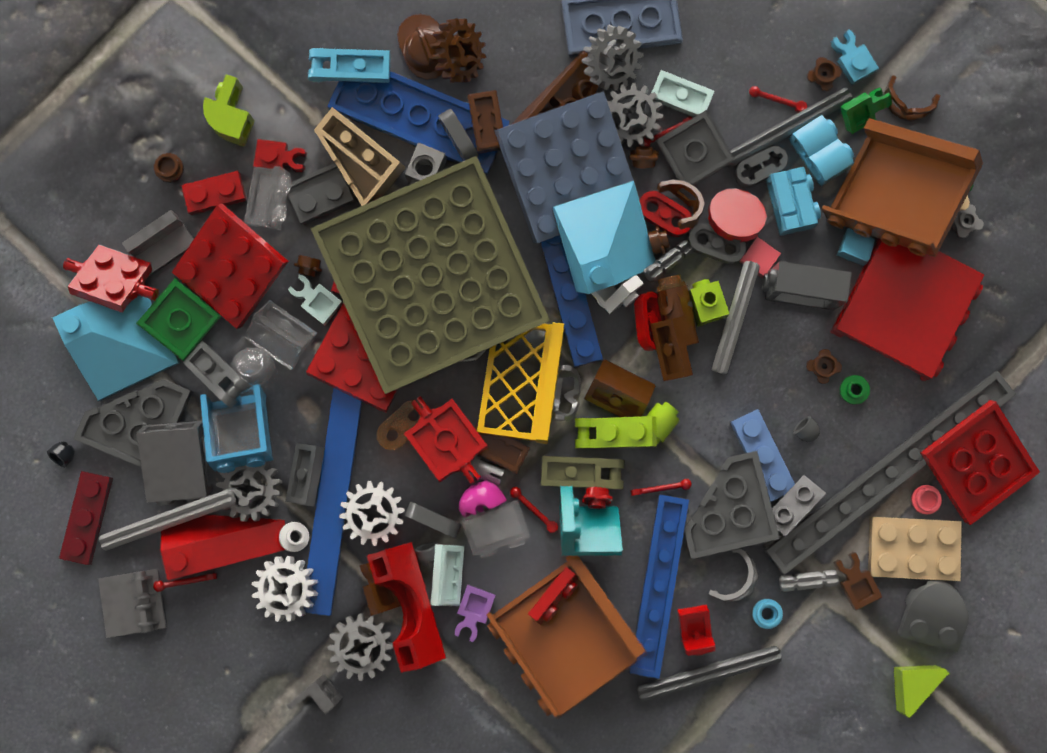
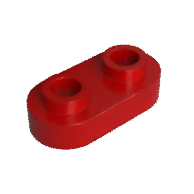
M648 191L641 196L639 201L644 220L659 227L660 230L666 231L668 235L673 237H681L690 230V227L680 230L679 227L672 225V220L675 218L681 220L692 216L685 207L658 191ZM650 203L655 204L657 211L650 212L647 209V205Z
M650 291L639 294L634 302L637 340L646 351L656 350L650 324L662 321L658 306V294Z

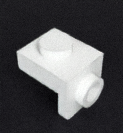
M635 275L618 289L610 286L591 294L596 298L598 304L610 314L621 305L629 306L639 296L636 291L644 283Z

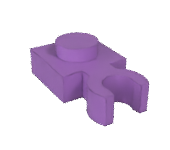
M469 584L467 585L457 614L463 615L465 618L456 626L455 636H459L463 627H468L472 631L469 641L473 642L478 634L476 622L486 623L488 618L486 614L490 612L496 594Z

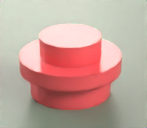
M921 485L913 491L911 502L917 512L928 515L939 510L942 504V496L934 486Z

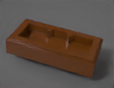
M492 90L468 94L478 154L501 150L495 134V130L503 128L497 91Z
M477 421V423H476V425H475V427H474V428L476 429V431H477V427H478V421ZM479 434L488 445V448L481 452L479 456L517 475L530 447L512 438Z

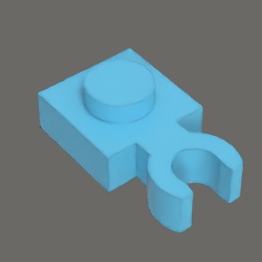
M847 30L844 34L847 44L840 43L839 39L835 37L831 41V45L836 52L842 53L843 56L837 62L850 84L853 85L875 73L879 67L865 44L857 48L854 33L851 30Z

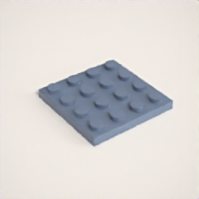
M604 91L495 130L533 243H540L560 235L552 207L633 181Z

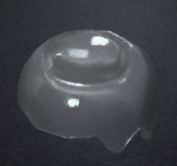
M247 347L237 352L233 357L230 366L251 385L250 389L246 392L247 394H254L253 385L257 384L261 386L264 392L271 389L277 379V372L274 360L269 353L259 347Z

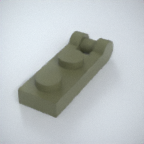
M542 456L541 486L604 487L607 489L624 490V481L621 480V469H624L625 460ZM601 468H610L609 480L601 479Z

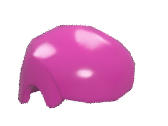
M481 481L471 485L464 491L459 501V511L464 518H467L471 514L476 515L477 511L483 512V506L492 509L505 503L507 499L494 483Z

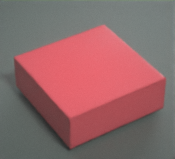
M757 237L739 262L744 264L745 261H752L759 264L758 275L763 278L764 274L768 273L781 253Z

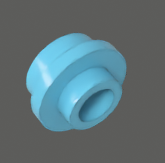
M762 599L754 605L752 616L758 626L764 629H772L780 624L783 618V611L776 601ZM765 608H770L772 611V616L769 619H764L762 616V611Z

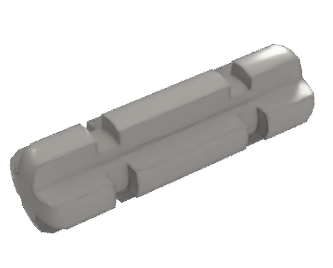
M826 570L823 573L819 571L795 574V576L789 574L779 577V586L781 591L784 592L794 591L795 588L797 590L822 588L823 585L825 587H833L839 584L838 574L835 570Z

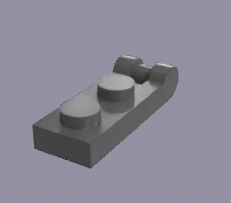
M201 341L183 361L231 409L237 403V397L243 391L246 393L251 387L243 377L204 341ZM233 382L234 384L227 391H225V389L230 385V383Z

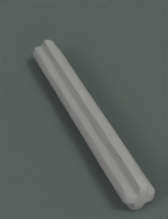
M231 489L224 490L103 534L99 537L101 548L103 550H110L234 505L236 503L234 492Z

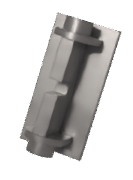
M805 475L772 508L779 535L787 537L827 495Z

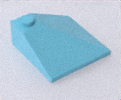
M634 181L552 207L576 292L590 294L616 285L643 272L645 268L656 261Z
M137 296V298L129 303L123 313L90 301L53 317L64 345L98 401L180 363L174 353L136 324L152 305L151 299Z

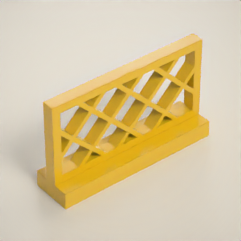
M552 322V324L544 323L519 334L507 344L499 343L501 348L497 351V345L489 348L477 427L479 434L548 444L564 324ZM532 330L546 331L544 342L535 349L525 338ZM522 339L531 352L517 361L508 348ZM543 348L542 359H541V357L538 355L537 352L540 351V350ZM505 351L514 364L500 374L494 366V359ZM534 355L541 364L540 371L529 377L521 367V364ZM515 368H518L526 378V381L513 390L504 377ZM493 371H494V372L496 373L497 377H495L493 380H491V379H492V373H493ZM539 377L537 387L533 381ZM501 380L510 393L498 402H495L489 394L490 387ZM530 384L537 393L536 399L525 406L516 393ZM513 396L522 407V410L508 419L499 406ZM489 399L493 405L487 409ZM535 406L534 415L532 416L529 409ZM495 409L498 410L506 421L496 429L484 427L486 416ZM526 413L532 421L531 433L518 432L512 422ZM509 425L513 431L502 429Z

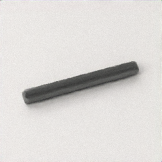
M843 88L731 149L730 151L736 161L728 165V167L733 168L745 159L788 138L821 115L826 117L839 110L840 106L853 99L849 90Z
M771 646L638 685L636 687L638 698L641 702H645L782 661L780 650L776 646Z

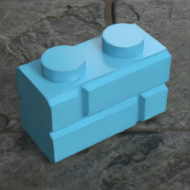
M804 167L773 173L767 178L766 183L779 235L809 230L818 224V219L821 218L819 204L812 200L811 191L814 190L813 179L810 174L806 175Z

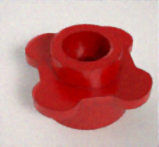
M589 487L586 488V494L583 496L582 503L588 504V507L591 509H604L606 505L611 504L613 497L609 496V489Z

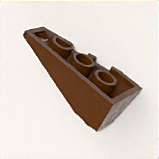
M582 51L512 124L596 94L598 85L591 83V76L584 74V70L589 66L582 63V59L588 57V53Z

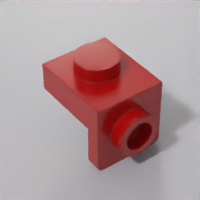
M707 604L677 609L681 642L686 655L701 656L716 651Z

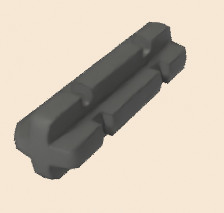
M686 240L678 243L672 250L670 249L665 255L644 269L645 277L649 282L657 281L663 274L669 272L682 262L684 258L690 256L693 253V248Z

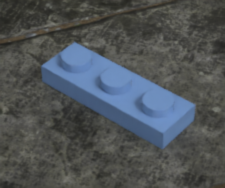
M757 409L731 421L730 424L744 452L758 451L770 501L772 502L784 496L795 483L759 410Z

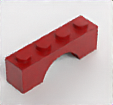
M412 542L367 555L375 585L386 587L392 591L401 604L403 625L399 636L392 643L401 673L421 669L445 659L443 643L438 632Z

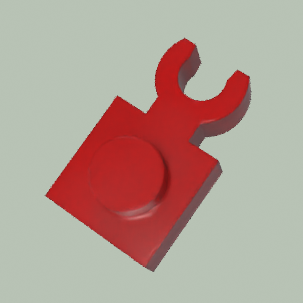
M257 139L253 167L255 170L284 173L286 165L296 172H303L305 167L302 164H295L294 161L298 156L307 157V152L302 148H294L291 151H287L288 145L286 142Z

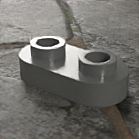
M701 223L696 225L688 236V242L694 252L726 264L738 262L746 252L745 242H740L741 240L733 239V241L724 239L713 230L710 224ZM698 236H705L707 244H700L697 240ZM725 246H733L734 254H728L725 251Z

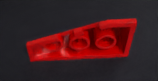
M204 515L162 530L160 551L167 581L284 551L285 549L279 542V533L282 527L286 525L285 520L260 518V521H253L249 517V520L245 522L241 521L240 517Z

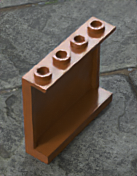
M868 118L864 126L867 138L854 164L848 172L831 207L825 205L822 207L827 222L839 229H843L844 226L851 228L862 237L869 238L874 236L880 238L883 243L892 247H897V245L907 247L910 252L918 256H925L927 254L936 257L983 165L980 150Z
M567 556L565 558L567 562L496 613L492 614L489 612L486 614L491 621L487 624V627L496 640L499 638L503 639L507 645L504 652L513 665L518 662L524 673L520 676L530 690L536 688L542 697L538 700V703L547 716L553 714L557 719L648 655L579 556ZM568 567L578 577V580L575 582L578 586L568 599L563 597L556 605L559 609L555 616L548 623L543 621L539 625L528 615V612L564 568Z

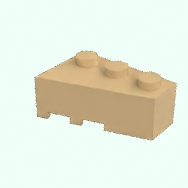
M333 107L314 129L330 157L341 171L344 179L358 198L361 206L383 197L406 168L400 161Z

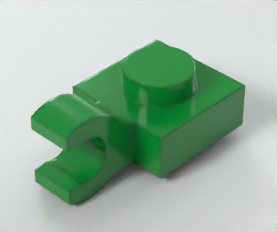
M877 88L871 91L869 95L864 92L840 106L846 130L853 134L864 128L868 118L876 120V112L892 105L890 93L883 96L882 88Z

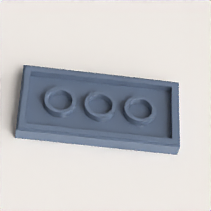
M561 0L569 58L577 57L584 51V47H591L592 43L589 37L597 38V30L600 28L607 31L608 25L627 28V31L635 33L636 37L634 40L640 41L642 44L638 49L681 44L683 41L677 0Z

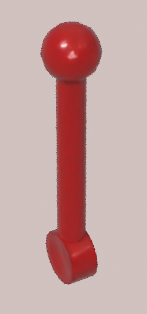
M753 86L749 90V94L753 98L759 96L793 107L798 113L807 108L805 101L794 102L760 91L757 86Z
M692 116L654 135L655 139L653 141L649 138H644L645 146H650L651 143L692 119Z
M685 478L678 483L630 490L631 496L678 488L689 490L692 483L689 479Z
M519 487L511 488V497L518 498L546 525L550 533L558 530V524L555 521H550L521 494Z
M212 573L168 582L158 580L154 582L153 589L156 592H162L165 588L217 579V574Z

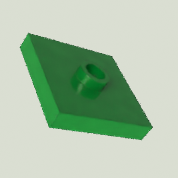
M174 278L136 324L184 361L222 316Z

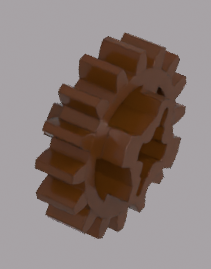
M466 18L448 19L446 23L439 24L440 31L433 33L437 41L430 45V47L436 50V54L431 56V59L438 61L435 67L436 71L443 70L442 78L450 79V83L471 82V78L478 77L477 70L484 68L480 60L486 58V55L481 52V48L486 46L484 42L479 41L482 35L481 31L474 32L475 24L468 23Z

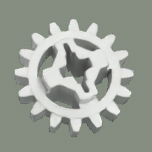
M368 481L366 489L357 484L356 494L349 491L346 493L348 498L351 499L349 503L341 502V506L346 508L347 511L340 514L339 517L348 521L342 528L343 530L350 528L353 530L350 536L351 539H354L357 535L361 536L362 545L365 544L367 539H371L373 546H376L380 537L383 541L388 542L387 534L389 532L395 535L398 533L394 525L403 524L404 522L397 517L399 513L405 512L404 508H397L396 505L401 500V497L393 498L391 496L394 491L392 487L384 491L383 482H380L377 488H373L372 482ZM373 493L369 502L365 504L356 503V500L362 495ZM383 496L390 502L393 514L384 510L381 504ZM372 505H376L377 512L386 516V518L375 517L373 522L368 521V515L358 510V508L370 509ZM352 513L360 516L363 522L361 530L355 525ZM380 522L389 524L384 530L372 533L373 527Z
M282 556L275 557L274 563L271 561L264 562L266 571H256L260 580L252 582V586L258 588V592L252 594V598L260 599L261 602L258 603L256 608H266L267 610L264 615L266 618L272 617L275 614L276 622L283 621L285 617L287 621L295 620V614L299 617L306 615L303 607L311 608L314 606L313 602L309 599L311 596L318 595L317 591L312 590V585L317 584L318 580H310L309 576L314 570L312 568L304 570V560H298L295 563L294 556H287L285 561ZM281 569H290L295 574L287 576L285 571L282 572ZM285 583L288 584V588L285 590L287 594L282 593ZM283 602L289 609L279 608L275 604Z

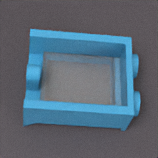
M259 384L253 385L254 395L244 397L239 395L236 399L237 403L232 409L222 401L212 402L206 394L200 395L206 461L214 471L228 473L234 471L236 467L246 465L248 467H260L265 462L273 461L266 407L267 396Z

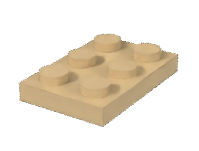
M870 517L868 570L872 577L960 581L962 521Z

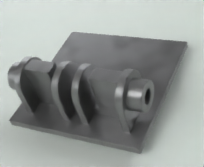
M158 568L98 578L106 638L166 628L162 592H156L153 589L154 582L160 580Z

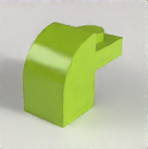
M226 74L224 81L220 82L216 88V101L205 97L203 103L204 116L218 136L226 141L245 147L255 120L249 112L235 108L243 86L236 77Z

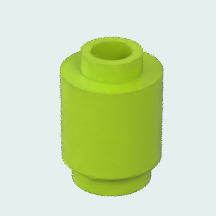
M664 402L663 405L656 403L646 415L656 417L657 445L659 442L663 443L680 422L677 417L679 412L667 402Z

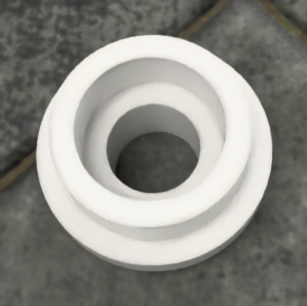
M290 522L280 530L279 542L285 550L298 552L307 546L309 532L303 524ZM292 531H296L299 534L298 542L291 540L290 534Z

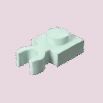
M299 275L298 278L304 283V289L302 291H295L292 287H289V292L296 298L306 299L301 307L325 326L342 306L343 302L321 284H318L313 290L311 282L305 276Z

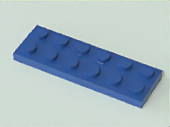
M391 71L390 83L338 81L327 106L329 110L333 107L347 118L414 146L421 143L444 152L447 160L458 164L463 162L438 119V115L451 108L477 150L468 103ZM501 118L503 127L510 125L509 120ZM498 150L478 154L477 158L486 176H488Z

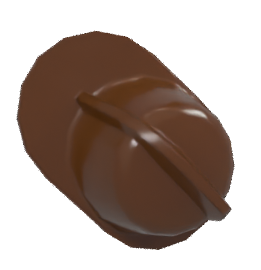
M416 14L406 18L399 26L397 37L410 71L419 78L429 80L438 78L443 73V70L436 71L435 67L438 61L431 59V56L436 54V50L430 47L431 43H436L437 41L433 33L440 31L439 23L434 18L424 14Z

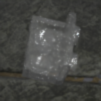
M274 166V169L253 168L244 219L245 224L253 227L281 230L282 222H284L287 214L285 206L286 196L290 192L292 185L288 171L279 166Z

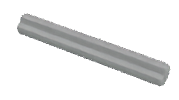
M745 261L729 310L730 314L727 316L712 365V371L716 373L727 374L760 268V265L755 262Z

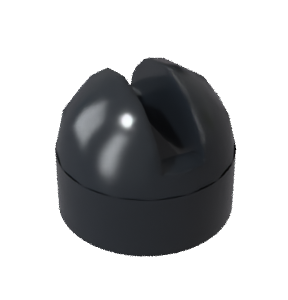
M63 441L54 444L47 451V454L55 464L65 468L73 460L75 450L72 445H68L67 442Z

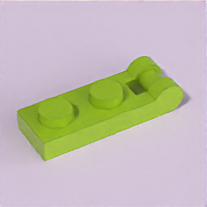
M655 416L575 419V428H578V439H575V448L657 447ZM589 428H596V439H590Z

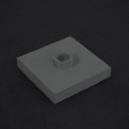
M707 110L656 140L677 179L693 186L736 161Z

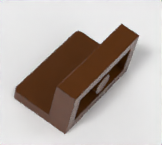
M603 360L584 399L619 417H639L644 413L656 385L607 360Z

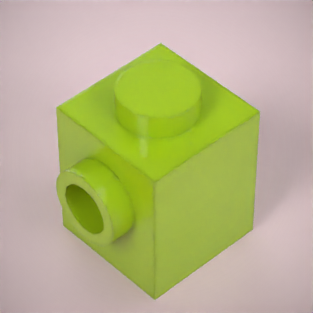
M704 279L692 284L693 289H690L689 293L693 303L697 327L724 319L730 314L719 280L710 283L709 279Z

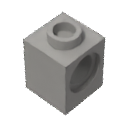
M418 143L405 172L406 180L410 183L409 185L443 171L447 161L445 153ZM422 165H430L433 168L432 172L426 176L419 175L417 170Z

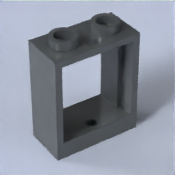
M779 261L769 270L768 274H764L761 290L766 292L765 300L834 311L848 302L852 272Z

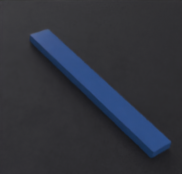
M333 388L307 565V569L312 568L314 570L309 576L310 580H318L317 584L312 585V590L317 591L318 595L311 596L309 599L313 602V607H303L306 613L331 616L344 533L342 527L345 525V519L340 518L339 515L347 511L346 508L341 506V502H348L349 499L346 493L350 492L362 401Z

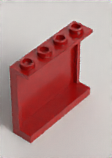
M878 238L872 249L869 262L864 265L848 296V302L844 304L830 333L838 337L845 335L921 375L920 380L922 381L932 379L939 375L944 366V362L941 360L945 352H949L955 345L957 336L954 334L959 325L962 326L970 315L968 307L971 301L976 300L983 289V285L980 283L984 274L940 251L936 257L927 254L925 256H918L910 252L907 247L901 245L892 247L883 243Z

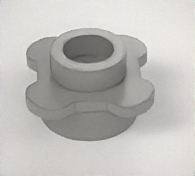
M969 204L966 210L959 211L952 224V228L961 238L967 237L974 230H981L984 226L983 220L979 219L975 213L976 207L972 204ZM965 218L968 219V223L964 222Z

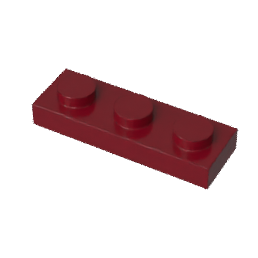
M81 471L59 559L92 565L113 481L112 477Z

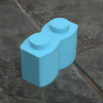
M822 115L794 132L789 139L820 186L847 171L854 164L852 149L847 143L843 144L838 139V130L835 124L830 119L826 120Z

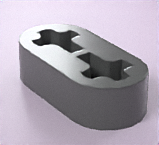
M450 108L438 115L442 127L462 160L465 161L474 156L478 157L475 146L453 110Z
M772 146L745 159L735 170V181L743 188H751L764 182L771 174L781 172L788 162L787 153L780 147ZM770 154L773 158H780L777 164L778 167L774 164L764 167L763 164L769 160ZM745 167L748 171L756 167L759 171L754 173L752 180L749 177H742Z
M411 501L405 512V516L453 538L457 537L462 524Z

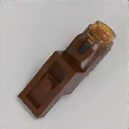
M680 274L658 279V306L662 321L650 324L663 381L693 375L687 346L699 343L693 303L690 298L688 285H686L685 281H682Z

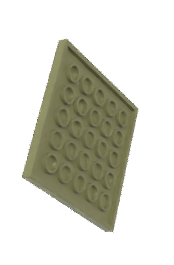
M477 156L311 228L385 394L550 321Z

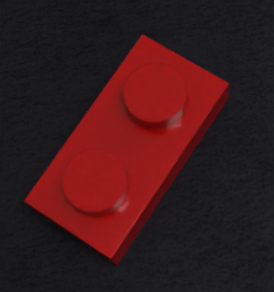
M239 171L181 185L187 211L190 215L213 210L219 204L228 206L247 201Z
M565 567L528 612V615L539 625L543 621L548 623L557 613L559 608L556 605L563 597L568 599L578 586L575 583L578 580L576 574L568 567Z

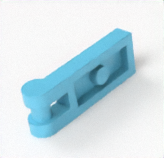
M325 48L309 50V60L312 61L311 69L308 70V80L390 83V51ZM331 61L330 69L323 68V62Z

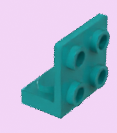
M560 486L559 516L562 556L622 555L619 508L617 506H606L604 509H591L588 506H579V498H573V487Z

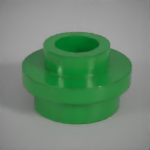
M859 375L846 377L840 385V395L849 404L857 405L863 403L870 394V386L867 380ZM853 384L858 385L860 388L858 395L851 392Z

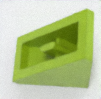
M937 665L894 667L896 710L910 718L949 672Z

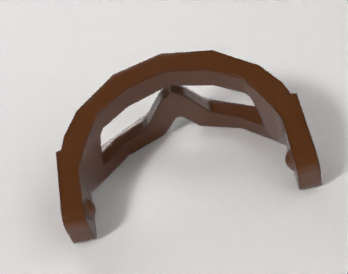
M892 75L890 77L884 94L890 93L893 100L892 105L888 107L891 113L900 119L915 121L923 119L936 109L941 97L939 94L934 95L928 107L908 109L906 104L898 98L893 88L897 76Z
M673 179L660 182L657 186V190L660 193L670 191L689 207H693V216L681 219L678 222L680 230L689 227L693 229L698 224L705 203L702 194L695 186L685 181ZM681 188H684L685 190L690 192L696 198V200H690L679 190Z

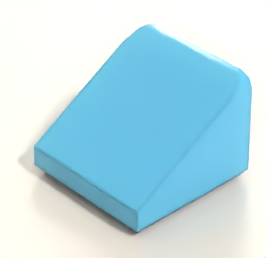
M847 228L837 256L864 266L869 262L875 239L862 237L855 233L854 230Z

